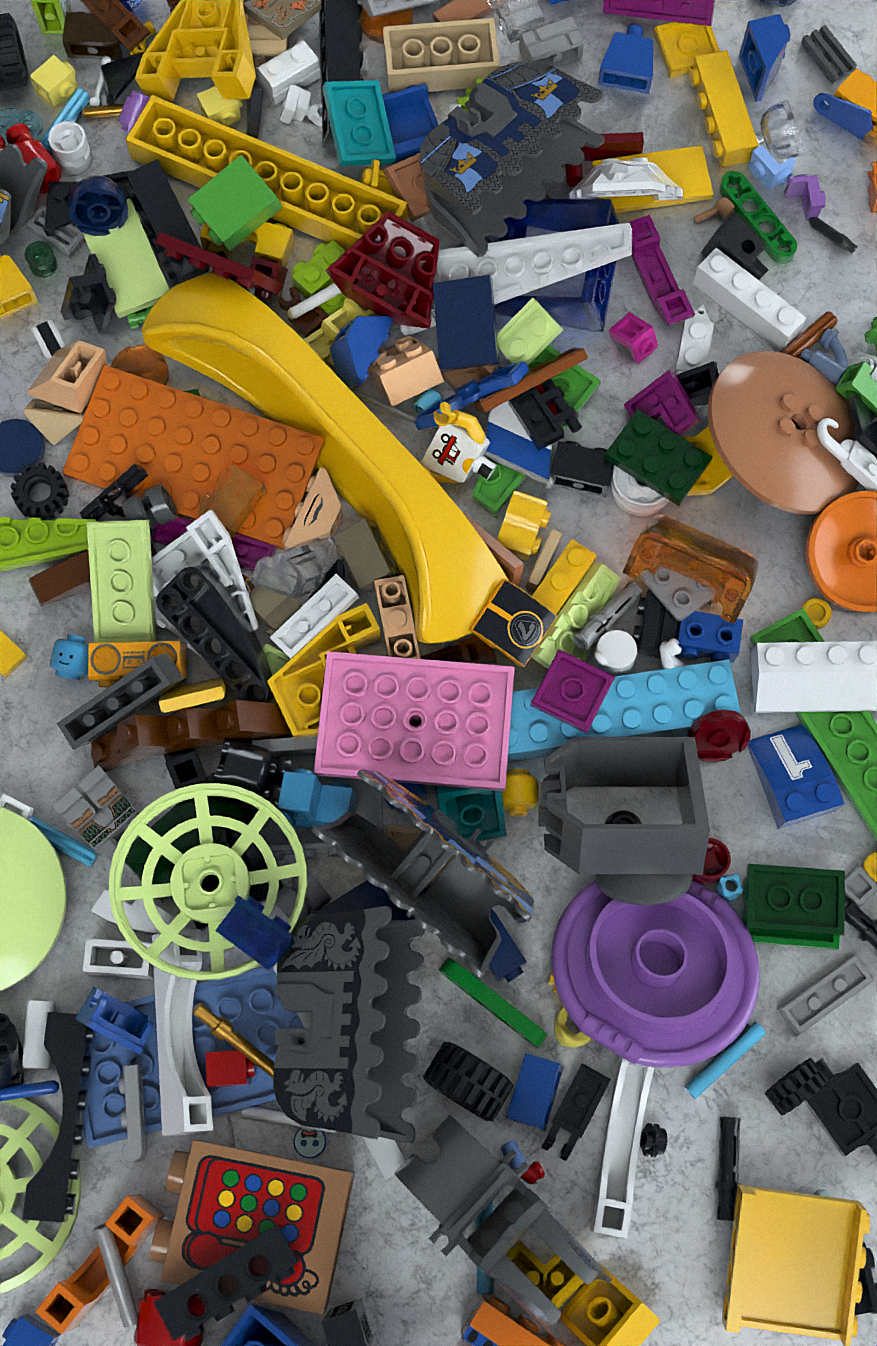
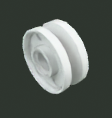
M615 466L610 485L612 497L618 507L628 514L637 516L653 515L662 510L669 502L668 499L648 486L638 484L636 482L637 479Z

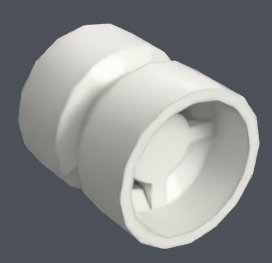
M72 121L56 124L51 129L48 138L56 162L62 169V172L68 175L84 173L90 168L93 156L83 128Z

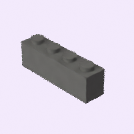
M168 653L154 656L56 724L72 749L80 748L108 732L117 723L130 717L184 680Z

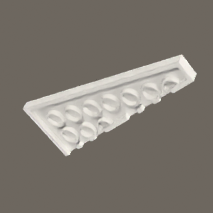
M622 223L488 243L487 253L479 258L467 246L439 250L434 283L491 275L494 304L632 255V228L630 223ZM434 300L431 304V327L436 326ZM401 325V331L404 336L426 329Z

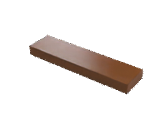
M572 347L529 370L516 385L495 391L474 401L473 403L477 411L486 413L588 359L585 349Z

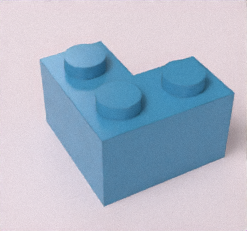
M295 769L294 772L284 771L277 808L292 827L312 829L314 826H322L334 822L348 811L355 813L358 797L353 788H350V785L346 783L332 782L331 785H322L312 771Z

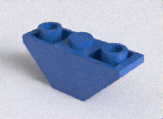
M357 316L340 328L330 346V352L337 376L348 388L354 385L360 386L369 375L367 369L379 357V347L390 336L388 330L394 321L390 316Z

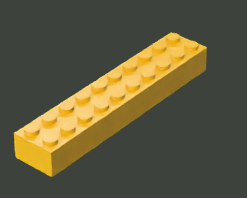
M154 95L150 97L126 138L131 159L145 165L158 160L164 173L199 188L203 187L237 157L242 155L280 201L282 209L274 214L271 219L327 243L334 240L344 250H347L388 211L408 221V202Z

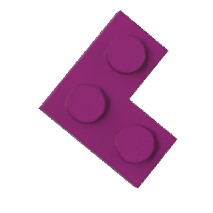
M671 370L666 371L623 404L630 418L637 409L654 420L662 416L669 430L679 436L701 420L675 372Z

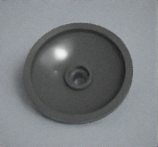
M596 874V883L603 893L617 901L633 905H657L670 902L685 894L692 884V875Z

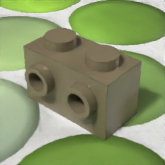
M364 518L334 535L338 542L336 546L338 554L344 561H347L351 570L349 577L357 588L372 591L375 589L374 580L395 577L401 574L376 521Z

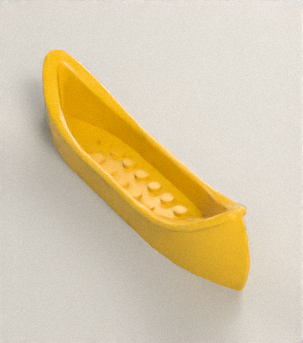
M209 273L180 283L166 292L151 308L142 327V337L145 344L150 349L170 357L224 385L252 404L269 420L325 438V444L316 469L319 471L320 467L327 470L333 487L363 519L376 521L401 573L400 575L405 577L417 640L429 644L443 643L471 634L472 632L469 628L502 579L509 580L480 535L431 474L309 345L275 312L245 288L229 278L227 280Z

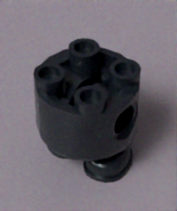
M225 739L213 783L233 785L249 790L266 799L277 808L284 771L289 772L292 756L281 757L276 765V762L271 761V753L267 748ZM272 779H274L275 786L272 787L269 793L270 789L265 788L266 782H272ZM210 796L211 799L248 809L256 808L249 803L235 798Z

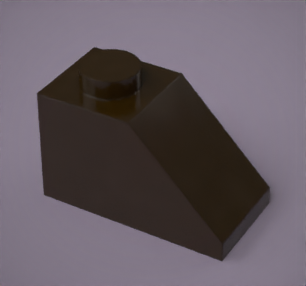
M81 11L76 13L66 12L62 42L68 58L102 59L104 56H109L112 60L123 58L118 38L93 13Z

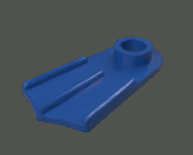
M819 93L813 100L814 108L819 114L860 139L874 127L871 120V110L849 101L841 100L828 93Z

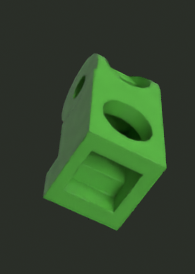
M865 361L848 366L835 390L848 401L850 396L855 395L877 415V382L869 375L873 368Z

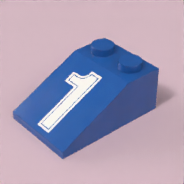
M802 724L749 741L747 746L778 829L836 812L845 804L832 770L813 736Z

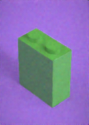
M242 155L237 157L187 199L193 208L190 211L192 217L200 226L205 223L210 228L207 234L218 247L223 244L229 252L282 209L278 197Z

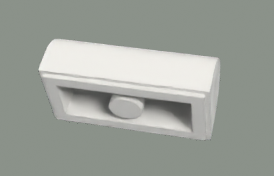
M29 1001L27 1004L22 1066L26 1069H50L51 1056L44 1047L47 1013L55 1012V1002Z

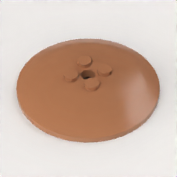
M757 351L742 355L729 363L719 373L710 390L708 399L709 428L715 447L724 464L749 492L765 503L786 512L805 515L818 514L833 500L853 493L860 483L852 475L848 474L840 465L841 462L822 445L817 436L818 423L824 418L836 421L839 427L827 426V431L839 444L846 439L857 440L854 436L856 428L849 415L850 404L846 398L835 390L836 385L812 365L788 354L774 351ZM793 421L799 425L800 430L796 429Z

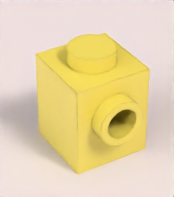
M55 55L29 75L35 92L54 109L65 99L70 98L78 88L74 68L67 61L62 62Z
M216 86L196 94L202 116L228 127L241 120L240 107H243L241 99L224 100Z

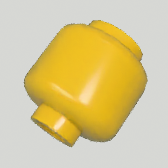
M511 769L506 772L505 791H501L503 809L509 811V816H527L528 811L536 808L538 805V780L533 775H530L529 770Z

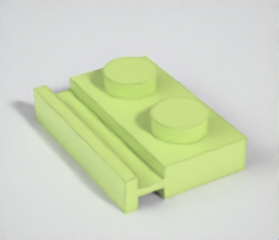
M532 297L498 332V347L513 364L523 361L528 366L559 335L563 328Z

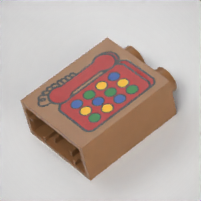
M192 1140L190 1153L175 1150L168 1170L166 1191L180 1194L174 1221L159 1219L152 1239L150 1260L164 1263L160 1281L182 1285L272 1227L280 1224L300 1260L297 1264L293 1265L296 1273L280 1283H277L274 1277L263 1284L266 1292L253 1300L324 1315L328 1308L355 1172L202 1140ZM262 1255L254 1256L251 1261L252 1271L257 1275H265L269 1269L268 1260ZM230 1274L222 1277L220 1285L223 1292L229 1295L235 1294L238 1290L237 1279Z

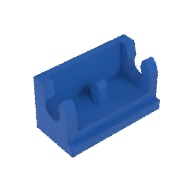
M96 987L92 988L75 1018L87 1027L138 1054H141L142 1047L154 1025L153 1022L147 1020L148 1016Z
M525 1053L506 1118L546 1131L564 1067L560 1063Z

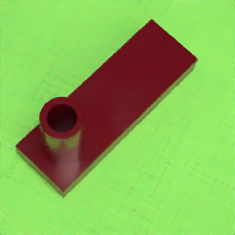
M643 132L601 134L605 136V141L600 147L591 148L583 146L581 148V151L584 153V161L642 154L644 136ZM565 164L566 183L569 186H576L583 179L582 164L577 166Z

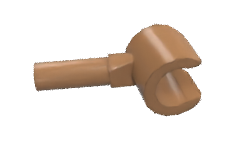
M720 198L713 208L694 216V221L698 223L718 213L723 219H727L734 213L735 206L728 198Z

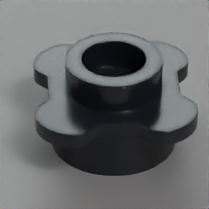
M647 1123L645 1129L641 1132L640 1147L644 1156L648 1157L650 1154L651 1157L655 1158L657 1155H663L666 1150L667 1132L664 1128H660L659 1124L652 1126L651 1123Z

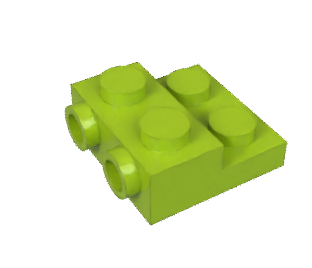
M334 240L328 244L325 242L320 243L313 252L314 257L307 263L302 260L294 267L292 271L293 287L307 299L334 284L325 270L342 256L345 250ZM340 293L319 305V307L329 317L343 307L347 297Z

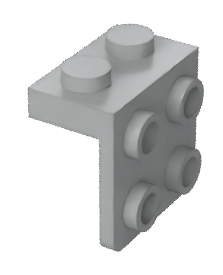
M688 541L644 572L642 577L644 583L677 621L684 620L706 603L710 606L720 600L726 589V585L721 578L709 567L701 554Z

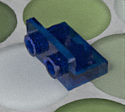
M238 895L234 899L236 904L215 931L270 972L294 940L292 934L289 933L292 927L276 915L271 920L263 914L262 911L265 907L251 896L244 900Z

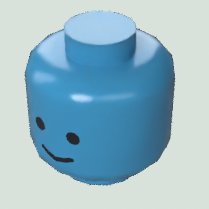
M68 634L67 639H57L55 641L50 659L51 668L56 670L55 675L80 680V676L88 674V644H85V637Z

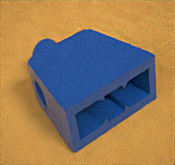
M630 25L627 27L626 34L617 32L613 35L601 63L598 85L649 94L653 78V40L642 37L643 28L641 26Z

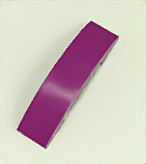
M647 215L628 222L632 228V259L643 286L662 320L669 326L694 317L695 313L684 289H679L659 245L661 238L651 216Z

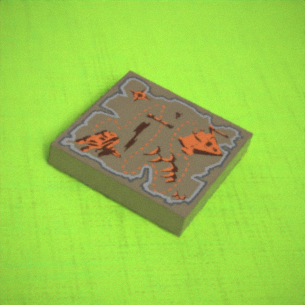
M247 0L243 3L244 12L282 40L322 10L319 0Z

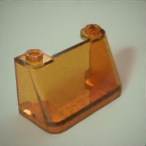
M655 515L650 518L638 535L622 573L637 579L638 575L644 570H650L649 573L655 575L659 565L665 566L715 589L716 592L711 601L715 603L719 601L722 605L723 611L720 618L735 624L754 586L760 566L758 560L750 553L668 516Z

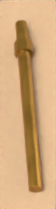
M198 1003L195 1006L192 1014L211 1028V1034L220 1041L226 1040L273 1078L275 1062L233 1029V1024L226 1018L216 1016L202 1003Z

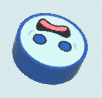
M299 1128L294 1135V1148L304 1158H316L326 1148V1134L324 1131Z

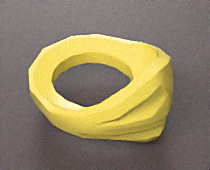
M562 1007L554 1022V1033L558 1043L562 1046L575 1048L590 1042L592 1039L582 1032L574 1034L569 1031L565 1025L568 1013Z

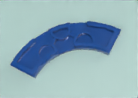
M521 361L494 370L492 375L483 378L478 383L474 379L455 389V395L444 399L442 402L450 404L451 411H459L468 404L490 393L516 385L529 371L527 364ZM440 400L429 406L415 418L414 423L418 430L439 426L434 421L433 412L444 414L440 411V404L442 403Z

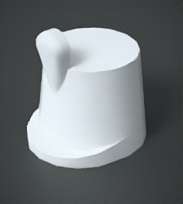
M621 630L609 631L593 645L586 663L613 676L632 674L636 666L637 644L634 638L627 632Z

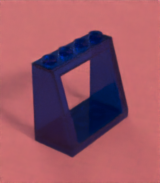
M527 199L523 202L527 207V215L522 219L505 218L504 222L507 224L508 232L505 236L500 237L499 241L526 238L528 227L567 232L620 223L611 199H543L541 201ZM617 260L586 271L581 297L517 296L494 304L495 310L498 315L514 317L533 297L560 326L592 332H604Z

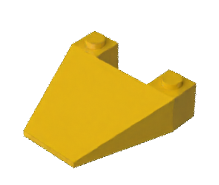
M180 0L141 58L135 80L144 94L149 97L154 95L166 101H174L181 78L211 77L224 100L249 99L256 73L243 1Z
M367 603L336 617L267 681L293 737L318 736L327 651L357 654L356 651L381 640L380 628Z

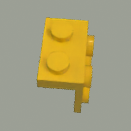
M709 426L696 436L682 437L713 457L711 463L687 496L710 495L734 477L715 447Z

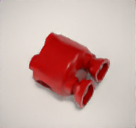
M18 123L6 130L5 135L8 144H14L19 147L25 163L30 164L32 159L40 158L48 164L39 194L48 193L49 181L60 182L62 169L44 145L32 137L30 129L26 124ZM0 135V149L4 150L6 147L5 140Z
M145 1289L144 1297L138 1299V1323L134 1332V1343L137 1346H201L203 1340L202 1332L187 1342L183 1336L175 1341L172 1339L153 1303L163 1297L165 1291ZM194 1294L190 1300L191 1309L197 1314H203L206 1302L201 1297H198L199 1294Z

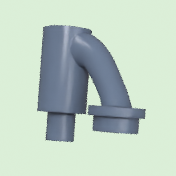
M828 328L821 337L820 344L826 350L831 347L835 360L819 350L813 353L807 348L800 355V359L818 369L837 386L847 369L848 359L840 340L837 338L839 331Z

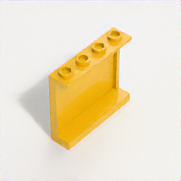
M738 1184L721 1319L725 1330L740 1333V1327L840 1340L843 1346H851V1337H856L858 1331V1318L854 1315L855 1303H860L862 1297V1284L858 1281L860 1268L863 1269L866 1263V1249L862 1247L863 1236L868 1234L870 1229V1215L866 1213L867 1210L860 1201Z

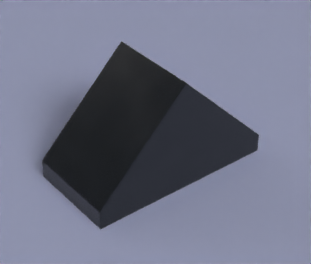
M713 361L676 375L693 406L708 405L710 390L719 375L717 362Z

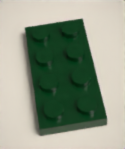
M215 772L207 777V783H213ZM207 796L210 816L230 817L235 820L243 819L247 824L255 816L251 809L219 802ZM194 798L184 800L175 805L150 828L163 837L178 824L197 818ZM212 826L213 843L227 846L225 827ZM194 829L181 835L171 845L184 854L191 848L200 845L199 830ZM139 837L132 843L125 859V864L142 881L144 865L153 847ZM161 855L155 867L152 885L170 883L175 864L163 855ZM162 897L158 899L163 903L169 897Z

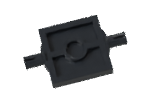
M819 1059L815 1063L828 1078V1081L816 1093L812 1094L809 1099L805 1100V1104L842 1156H847L860 1146L868 1145L877 1157V1088L858 1062L841 1073L833 1074L824 1059Z

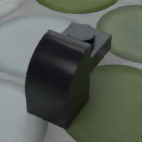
M195 748L163 754L166 760L165 764L176 790L208 782L202 762Z

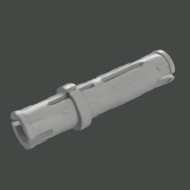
M628 582L603 609L588 618V623L573 636L574 644L580 650L587 651L600 636L611 630L610 626L639 597H642V588L636 582Z

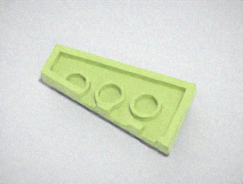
M594 563L561 609L531 657L549 669L558 649L586 662L592 645L587 651L580 650L574 644L573 636L588 623L587 620L592 614L598 613L609 603L621 578L603 563Z

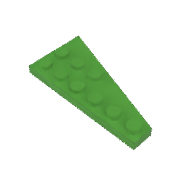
M548 345L527 367L531 370L561 353ZM578 364L550 378L556 387H561L565 394L563 398L570 408L573 407L577 414L601 384V380ZM567 425L561 426L563 431L567 428ZM487 458L497 466L488 480L479 475L472 499L496 516L511 498L514 490L519 488L527 476Z

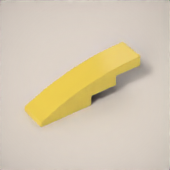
M346 298L343 307L324 319L321 328L305 338L304 341L326 363L331 354L330 346L340 328L357 316L380 315Z

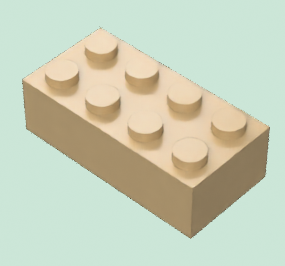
M494 18L383 27L388 93H394L404 90L409 86L421 84L427 85L428 92L475 87L476 78H482L483 81L491 72L500 67Z

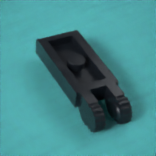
M582 1063L551 1121L553 1125L541 1148L548 1151L553 1146L559 1129L562 1128L571 1133L569 1139L563 1145L559 1157L567 1161L578 1138H582L611 1079Z

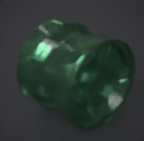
M36 241L28 245L24 256L33 275L40 278L53 275L57 270L58 262L52 247L44 241Z

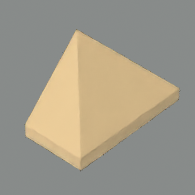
M32 399L25 407L24 415L54 446L83 422L88 406L80 414L44 400Z

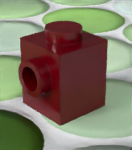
M252 256L249 268L282 284L278 295L253 285L254 295L271 300L272 295L280 297L288 269L281 264Z

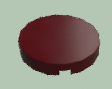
M731 710L712 711L701 716L692 724L688 732V737H695L698 758L702 761L713 763L726 761L733 758V753L737 751L739 753L742 752L748 745L751 736V730L745 717Z

